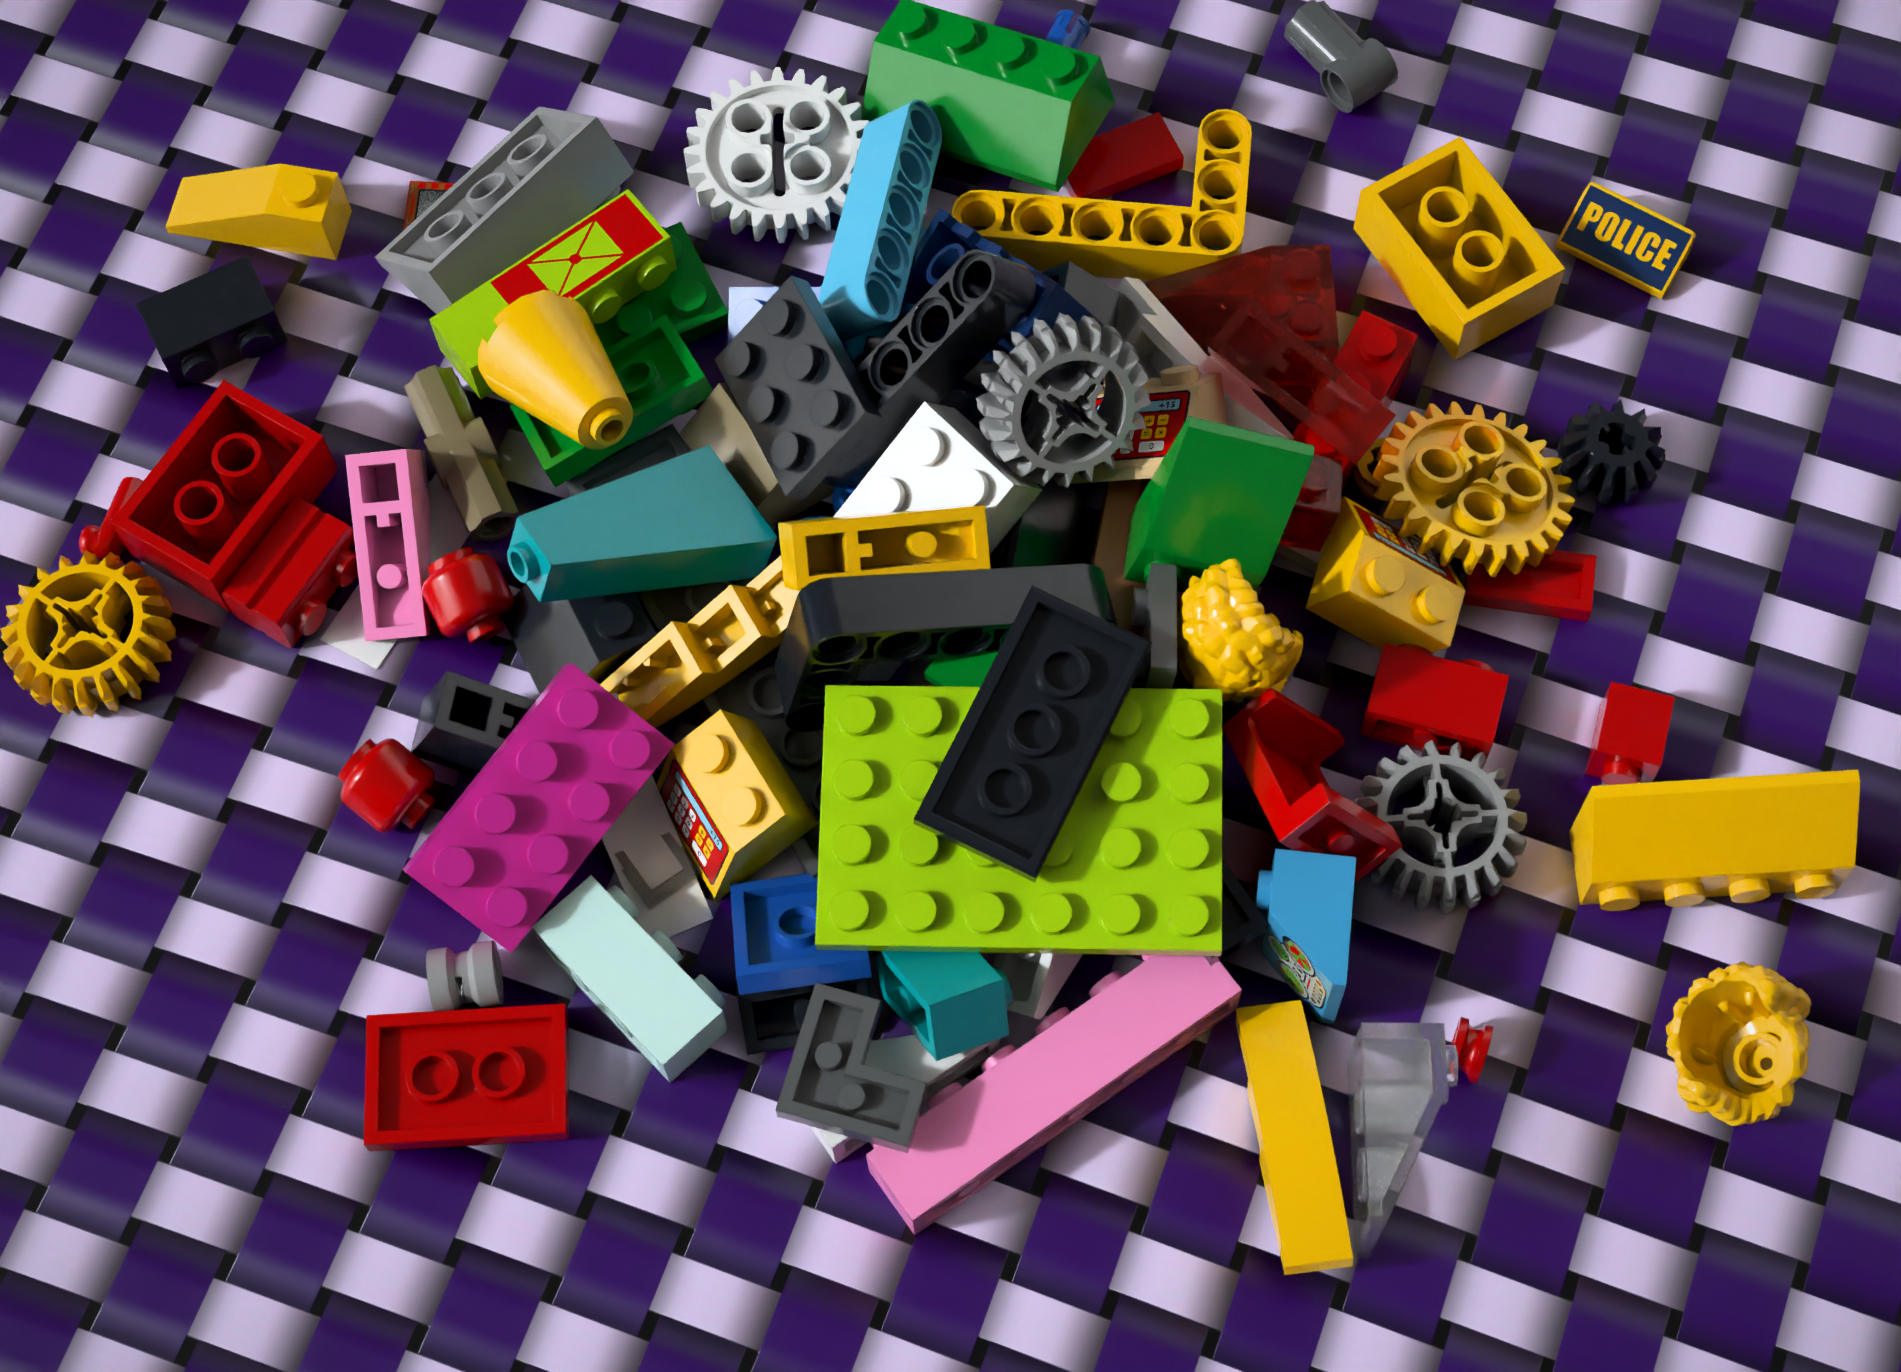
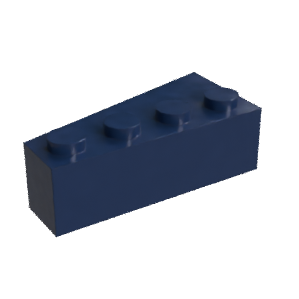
M941 208L915 249L901 310L897 319L894 320L898 324L961 256L968 251L979 249L1026 266L1033 273L1036 281V294L1033 304L1027 313L982 360L996 363L993 360V350L1004 351L1009 354L1015 348L1011 340V331L1021 333L1026 339L1034 335V318L1044 320L1051 330L1055 325L1059 312L1069 315L1076 324L1085 315L1094 318L1101 327L1104 326L1102 322L1057 282L1021 259H1016L1003 247L993 241H988L965 223H960Z

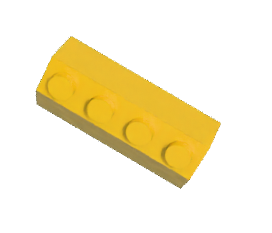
M1842 770L1592 786L1569 831L1580 905L1600 904V908L1605 911H1623L1638 906L1640 901L1665 900V904L1670 907H1687L1703 902L1705 897L1730 896L1731 901L1735 903H1752L1768 898L1771 893L1795 892L1796 897L1800 899H1817L1829 896L1836 892V889L1841 886L1855 868L1861 783L1859 771Z

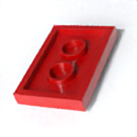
M565 1004L366 1016L364 1146L368 1151L569 1140V1011Z

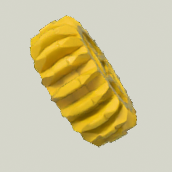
M85 550L80 563L73 565L69 558L60 555V570L50 574L49 571L37 567V577L40 582L34 588L18 584L19 595L24 601L23 604L6 606V615L12 624L0 629L2 640L8 646L3 651L4 660L11 670H14L13 673L15 675L13 678L23 690L27 689L28 692L30 691L31 696L40 705L46 707L52 703L58 712L64 713L67 716L78 706L84 715L93 718L99 702H104L109 710L118 712L120 703L118 697L128 693L130 697L141 700L142 692L138 684L143 679L159 682L160 673L154 666V663L172 661V652L166 643L176 639V628L171 620H169L173 617V608L168 599L163 597V589L155 578H151L150 575L147 576L143 568L133 560L124 565L119 556L110 552L99 562L95 554ZM133 607L132 629L126 642L123 643L120 640V633L127 624L124 617ZM55 624L58 627V633L50 644L53 650L45 658L47 638Z

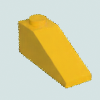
M280 163L182 178L165 227L168 233L337 260L352 209L337 172Z
M985 505L839 516L778 523L784 587L797 591L809 583L831 577L991 569Z

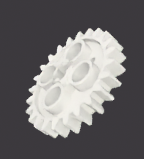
M775 67L771 81L765 82L759 73L754 70L751 71L750 86L744 88L736 80H729L731 95L728 98L716 92L710 93L713 111L697 108L695 113L698 127L687 128L689 147L684 148L689 186L696 190L698 205L700 207L710 205L712 220L715 223L730 216L731 231L735 235L742 231L747 224L753 227L754 240L758 242L762 239L767 229H775L779 243H784L788 229L796 228L803 240L808 239V224L816 222L826 231L830 230L829 214L834 212L841 216L863 131L867 123H869V120H862L860 103L847 104L846 89L843 86L828 94L827 77L824 75L816 79L812 85L806 84L804 69L800 68L795 73L792 81L784 80L780 67ZM777 113L784 114L783 131L785 146L783 149L786 191L783 196L775 195L776 178L774 163L776 155L774 116ZM805 127H816L812 130H800ZM749 129H757V131H755V132H750V133L743 132V131L749 130ZM806 176H816V177H817L816 179L808 180V181H807V180H801V178L806 177ZM750 178L759 179L751 183L742 182L745 179Z

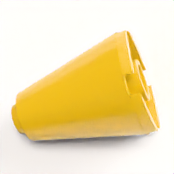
M541 290L521 296L502 309L493 320L498 328L488 343L482 338L478 348V369L487 385L497 395L588 449L600 450L618 443L625 436L632 423L633 409L599 336L582 305L570 296L569 298L561 297L555 291Z

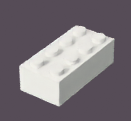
M924 401L834 517L985 505L990 555L1043 489L1034 483L1028 475L1021 478L1013 474L1006 465V462L998 460L990 450V440H987L955 408ZM904 661L861 664L855 680L888 681Z

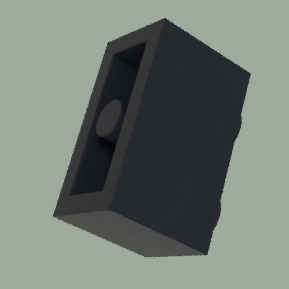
M248 255L136 303L158 353L177 389L190 383L204 382L226 367L247 358L261 357L267 354L274 346L288 341Z

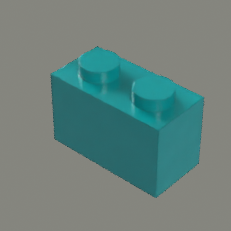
M875 951L882 997L936 1061L1010 1035L1007 1007L1012 1005L1013 995L1009 981L1002 969L999 967L993 968L981 953Z

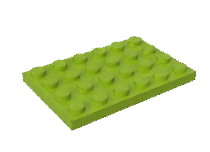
M825 685L815 946L817 950L1221 956L1222 689H1130L1034 883L914 824V817L980 687Z

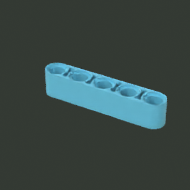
M919 99L911 101L867 123L863 131L818 299L842 342L851 340L896 320L901 310L942 143V129L936 113L926 102Z

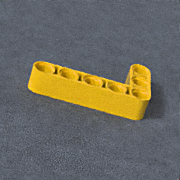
M1229 109L1215 110L1207 114L1201 121L1198 132L1191 207L992 190H971L962 194L954 202L952 216L960 223H965L969 227H987L985 230L976 232L988 241H993L1003 247L1010 255L1016 259H1021L1038 271L1071 261L1095 277L1116 279L1129 277L1137 278L1141 281L1222 286L1230 282L1237 275L1240 266L1252 139L1251 124L1245 116ZM1218 146H1225V147H1229V148H1231V149H1220V148H1217V147H1218ZM1219 195L1226 197L1228 199L1218 200L1212 198L1211 196ZM1032 231H1042L1046 232L1047 234L1034 236L1028 233ZM1101 236L1106 239L1094 241L1088 239V237ZM1160 241L1163 242L1164 245L1154 246L1146 242ZM1215 245L1222 247L1224 250L1214 251L1206 247Z

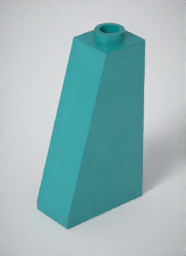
M707 445L518 516L507 550V558L514 576L520 582H526L538 601L543 603L755 578L765 570L777 536L711 446Z

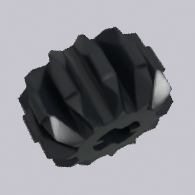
M1621 399L1613 404L1610 412L1606 411L1595 401L1587 408L1585 416L1575 413L1568 421L1565 429L1567 434L1561 437L1557 453L1558 457L1564 460L1560 469L1562 476L1579 480L1575 488L1577 498L1591 490L1598 493L1601 507L1609 503L1612 494H1615L1627 506L1635 499L1638 491L1647 493L1654 486L1657 479L1656 471L1662 468L1666 455L1665 449L1658 446L1662 438L1661 427L1643 426L1647 418L1645 409L1631 416L1624 413L1625 409Z

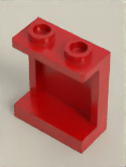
M1270 688L1260 696L1249 701L1243 710L1222 726L1279 842L1294 851L1356 857L1354 884L1403 846L1393 826L1334 791L1328 785L1320 765L1343 746L1345 740L1340 731L1277 690Z

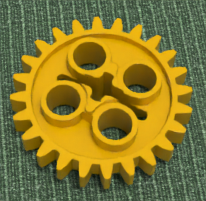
M1453 401L1446 414L1432 403L1429 404L1423 416L1412 410L1409 412L1404 424L1396 422L1389 436L1385 438L1376 457V460L1379 462L1372 475V478L1380 481L1375 497L1383 501H1390L1383 514L1385 519H1403L1404 521L1398 535L1401 538L1410 537L1415 534L1422 540L1417 551L1421 554L1428 552L1433 547L1441 551L1440 565L1444 567L1451 562L1453 557L1461 559L1463 569L1469 575H1471L1477 563H1483L1491 577L1497 576L1503 563L1514 575L1520 573L1525 562L1537 567L1545 553L1551 555L1569 526L1572 517L1568 513L1575 502V498L1565 494L1572 482L1571 478L1555 475L1562 460L1556 457L1544 458L1541 453L1547 442L1544 439L1533 442L1527 441L1524 438L1528 429L1527 425L1522 424L1511 430L1506 427L1505 413L1500 412L1492 421L1485 418L1482 406L1476 404L1471 415H1465L1460 405Z

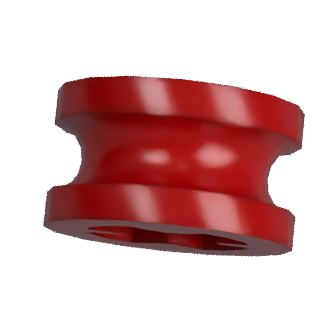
M1460 1017L1448 1052L1444 1073L1452 1076L1456 1071H1462L1467 1075L1468 1081L1477 1083L1485 1063L1494 1027L1485 1024L1483 1028L1475 1029L1470 1025L1468 1018Z

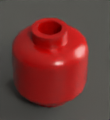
M465 547L444 555L428 566L427 570L430 576L423 583L421 589L422 596L443 635L449 638L467 636L470 644H477L494 637L505 629L501 619L512 609L514 596L494 557L486 553L475 554L472 547Z
M387 738L378 744L371 739L367 740L348 760L337 777L344 783L340 794L342 802L381 833H390L402 823L413 830L437 801L428 794L435 780L433 769L393 738Z

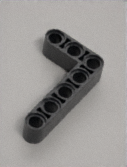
M979 249L968 251L953 264L856 368L879 409L882 419L820 483L843 489L856 488L924 401L939 404L1027 313L1033 304L1036 294L1035 278L1026 266Z
M1068 564L831 577L809 583L800 590L796 597L774 664L786 725L798 732L824 729L825 685L853 686L861 664L974 657L999 652L1032 585L1118 626L1104 572L1100 567L1093 564Z

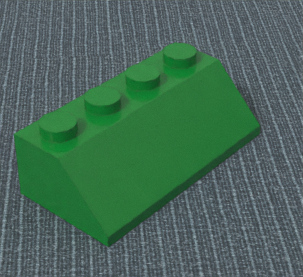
M900 0L873 41L861 114L862 120H869L871 122L916 99L922 100L933 109L941 124L942 143L939 154L1059 192L1114 105L1115 100L1100 56L912 0Z

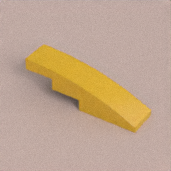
M781 556L745 587L729 585L687 623L670 622L600 685L611 694L617 693L622 703L656 729L731 681L782 643L796 597L800 590L797 591L784 587Z
M1296 1000L1236 1008V1028L1248 1076L1247 1094L1260 1146L1259 1164L1284 1274L1291 1275L1352 1267L1353 1253L1341 1184L1302 1001Z

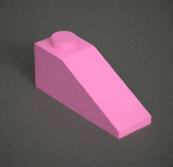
M399 449L345 455L365 641L430 635V610L421 591L424 581L430 576L427 568L431 564V503L425 450Z

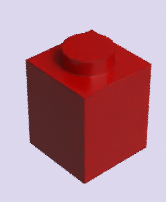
M1611 681L1599 706L1585 774L1601 778L1602 782L1606 785L1653 782L1662 765L1675 697Z

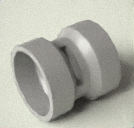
M494 940L474 943L467 951L455 952L450 947L427 950V981L434 1011L458 1010L462 1004L473 1002L482 1008L503 1004V975L498 948Z

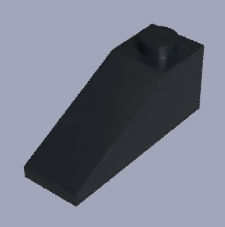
M447 670L423 699L411 752L421 759L470 775H477L536 700Z

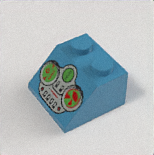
M1276 848L1271 871H1258L1257 886L1253 896L1254 904L1268 922L1267 932L1262 935L1260 953L1320 1023L1334 1024L1347 984L1356 857Z

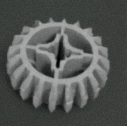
M1059 312L1055 325L1051 330L1044 320L1034 318V335L1026 339L1021 333L1011 331V340L1015 348L1009 354L1004 351L993 350V360L1000 367L998 372L980 373L981 383L989 391L976 398L977 408L985 416L979 421L980 430L987 440H991L989 442L991 444L990 450L996 458L1006 462L1011 472L1021 478L1028 474L1034 483L1044 487L1052 477L1058 485L1068 489L1074 473L1077 472L1083 480L1093 483L1094 466L1102 463L1106 468L1115 470V461L1112 454L1118 448L1134 451L1133 442L1127 436L1129 431L1146 429L1145 419L1138 410L1152 404L1149 399V393L1142 387L1149 381L1147 371L1138 363L1139 357L1136 349L1129 342L1122 341L1121 334L1112 326L1105 324L1101 327L1094 318L1085 315L1076 324L1069 315ZM1105 377L1104 396L1100 407L1096 411V399L1104 388L1100 382ZM1028 391H1031L1033 394L1032 403L1024 414L1028 420L1021 427L1022 406ZM1048 394H1052L1061 401L1065 399L1069 402H1075L1079 407L1075 408L1066 401L1064 403L1058 400L1053 401Z
M1433 740L1425 743L1421 757L1406 744L1405 747L1399 750L1397 756L1398 764L1386 757L1378 762L1376 768L1378 777L1366 776L1360 787L1364 797L1354 800V803L1393 826L1403 845L1373 869L1370 876L1373 886L1383 884L1390 879L1394 882L1390 894L1393 902L1400 901L1404 897L1405 892L1408 891L1417 895L1414 904L1418 912L1426 909L1430 898L1438 899L1439 907L1445 915L1452 912L1456 896L1469 909L1478 905L1481 899L1480 891L1491 897L1495 896L1503 885L1500 877H1513L1518 868V863L1514 856L1522 855L1527 844L1526 838L1518 833L1524 830L1527 824V815L1525 812L1513 809L1518 805L1521 798L1519 789H1500L1506 778L1504 768L1493 770L1488 774L1482 770L1486 761L1484 752L1474 755L1471 762L1460 758L1462 747L1459 741L1451 745L1447 755H1439L1438 747ZM1414 789H1424V795L1419 806L1404 808L1401 815H1387L1389 806L1401 795ZM1451 791L1462 795L1472 804H1465L1457 800ZM1433 809L1435 820L1444 823L1442 829L1447 826L1450 828L1444 844L1442 833L1433 831L1435 824L1430 827L1427 826ZM1478 838H1489V847L1479 858L1468 864L1454 867L1453 859L1457 852V847L1473 845L1474 840ZM1402 849H1412L1420 853L1426 860L1427 865L1415 860Z

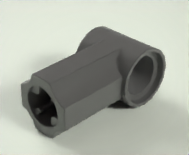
M1310 0L1298 8L1294 17L1285 25L1284 37L1320 74L1323 90L1333 105L1340 111L1345 113L1352 112L1396 83L1398 70L1387 48L1373 38L1363 41L1324 0L1320 2Z

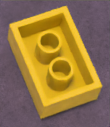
M1461 137L1365 187L1360 192L1353 229L1454 361L1553 306L1565 267Z

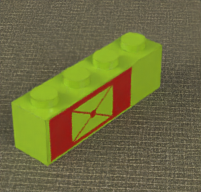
M627 189L430 318L429 321L440 351L477 396L483 399L492 393L493 390L487 385L478 369V348L482 338L488 343L498 328L493 320L502 309L521 296L541 290L555 291L558 296L566 298L570 296L577 300L586 310L593 325L606 322L619 311L622 305L643 291H650L659 287L666 281L670 273L677 269L671 237L634 194Z

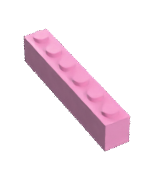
M1142 955L1144 962L1126 975H1123L1120 970H1116L1097 982L1088 993L1091 999L1074 1011L1070 1012L1067 1007H1063L1047 1016L1036 1027L1035 1032L1037 1036L1016 1050L1013 1044H1010L995 1052L982 1064L981 1070L984 1073L962 1087L959 1082H954L936 1093L926 1104L929 1111L918 1119L908 1153L871 1143L874 1149L866 1154L869 1172L913 1234L916 1235L1234 1012L1238 1008L1242 989L1222 963L1218 961L1210 966L1204 956Z

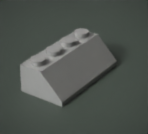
M539 106L377 254L375 258L386 271L438 314L589 215L596 208H600L618 196L621 190L620 185L634 171L598 117Z

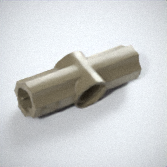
M436 365L416 372L414 378L404 388L426 436V439L423 441L444 490L450 489L467 533H470L473 542L482 540L489 543L510 535L520 514L499 470L502 466L487 428L481 417L475 418L458 376L455 375L452 367L441 368Z

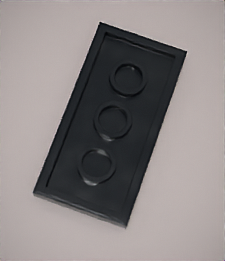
M1032 585L914 817V824L1035 883L1153 642Z

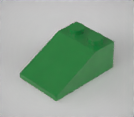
M1189 416L1129 515L1124 580L1146 585L1151 563L1177 565V592L1184 593L1189 588V580L1193 575L1201 578L1204 570L1208 569L1210 565L1221 564L1227 559L1236 558L1241 564V572L1244 579L1256 591L1266 577L1314 458V445Z

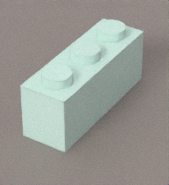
M590 875L534 924L532 929L541 948L671 1083L729 1030L723 1010L721 1009L727 1002L719 990L704 975L700 974L693 980L677 964L683 959V956L664 933L656 929L649 935L634 920L640 913L634 903L619 887L613 885L606 891Z

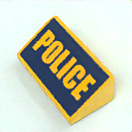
M1590 182L1582 193L1555 247L1662 300L1688 257L1696 234L1691 229L1595 182Z

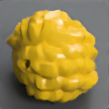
M1236 558L1227 559L1221 564L1210 565L1208 569L1204 570L1201 578L1193 575L1189 580V588L1177 601V655L1179 667L1183 677L1191 684L1193 689H1222V703L1229 701L1237 704L1243 699L1251 701L1270 688L1278 692L1283 690L1284 683L1287 682L1288 676L1301 657L1303 649L1302 634L1295 630L1291 633L1289 628L1280 626V622L1274 614L1264 613V606L1258 602L1257 592L1244 579L1241 572V564Z
M1745 962L1732 964L1726 967V969L1718 967L1709 973L1708 978L1694 980L1693 986L1688 990V996L1679 998L1678 1002L1675 1003L1673 1007V1020L1666 1025V1033L1669 1036L1666 1044L1668 1048L1667 1054L1675 1061L1676 1073L1679 1075L1676 1081L1677 1091L1686 1102L1687 1108L1701 1114L1710 1112L1712 1116L1730 1126H1742L1745 1123L1756 1124L1760 1120L1765 1121L1775 1118L1779 1115L1782 1107L1790 1106L1794 1098V1083L1804 1076L1808 1069L1807 1050L1809 1049L1810 1038L1809 1029L1804 1022L1809 1015L1811 1006L1808 994L1802 988H1797L1775 970L1764 968L1761 964L1753 966Z

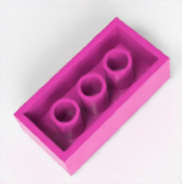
M573 663L566 664L420 846L403 870L512 953L675 744Z

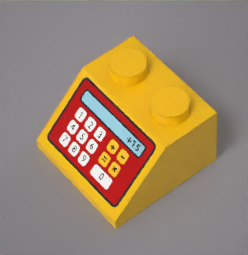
M1346 497L1338 499L1305 609L1381 650L1384 643L1394 646L1415 644L1428 649L1431 653L1450 647L1465 595V589L1450 563L1446 567L1440 565L1441 551L1433 547L1424 554L1419 553L1417 550L1421 539L1414 535L1401 538L1398 535L1401 528Z
M721 709L672 747L656 785L683 847L712 895L717 899H721L730 892V884L741 883L818 824L756 722Z

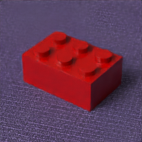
M223 380L113 518L111 523L131 555L230 612L228 605L221 595L222 590L292 498L298 496L313 504L337 473L338 468L321 434Z

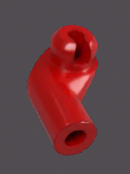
M136 477L122 479L101 527L89 525L82 530L79 538V549L82 554L87 550L91 554H95L100 562L110 552L116 556L121 555L125 544L111 521L143 480Z

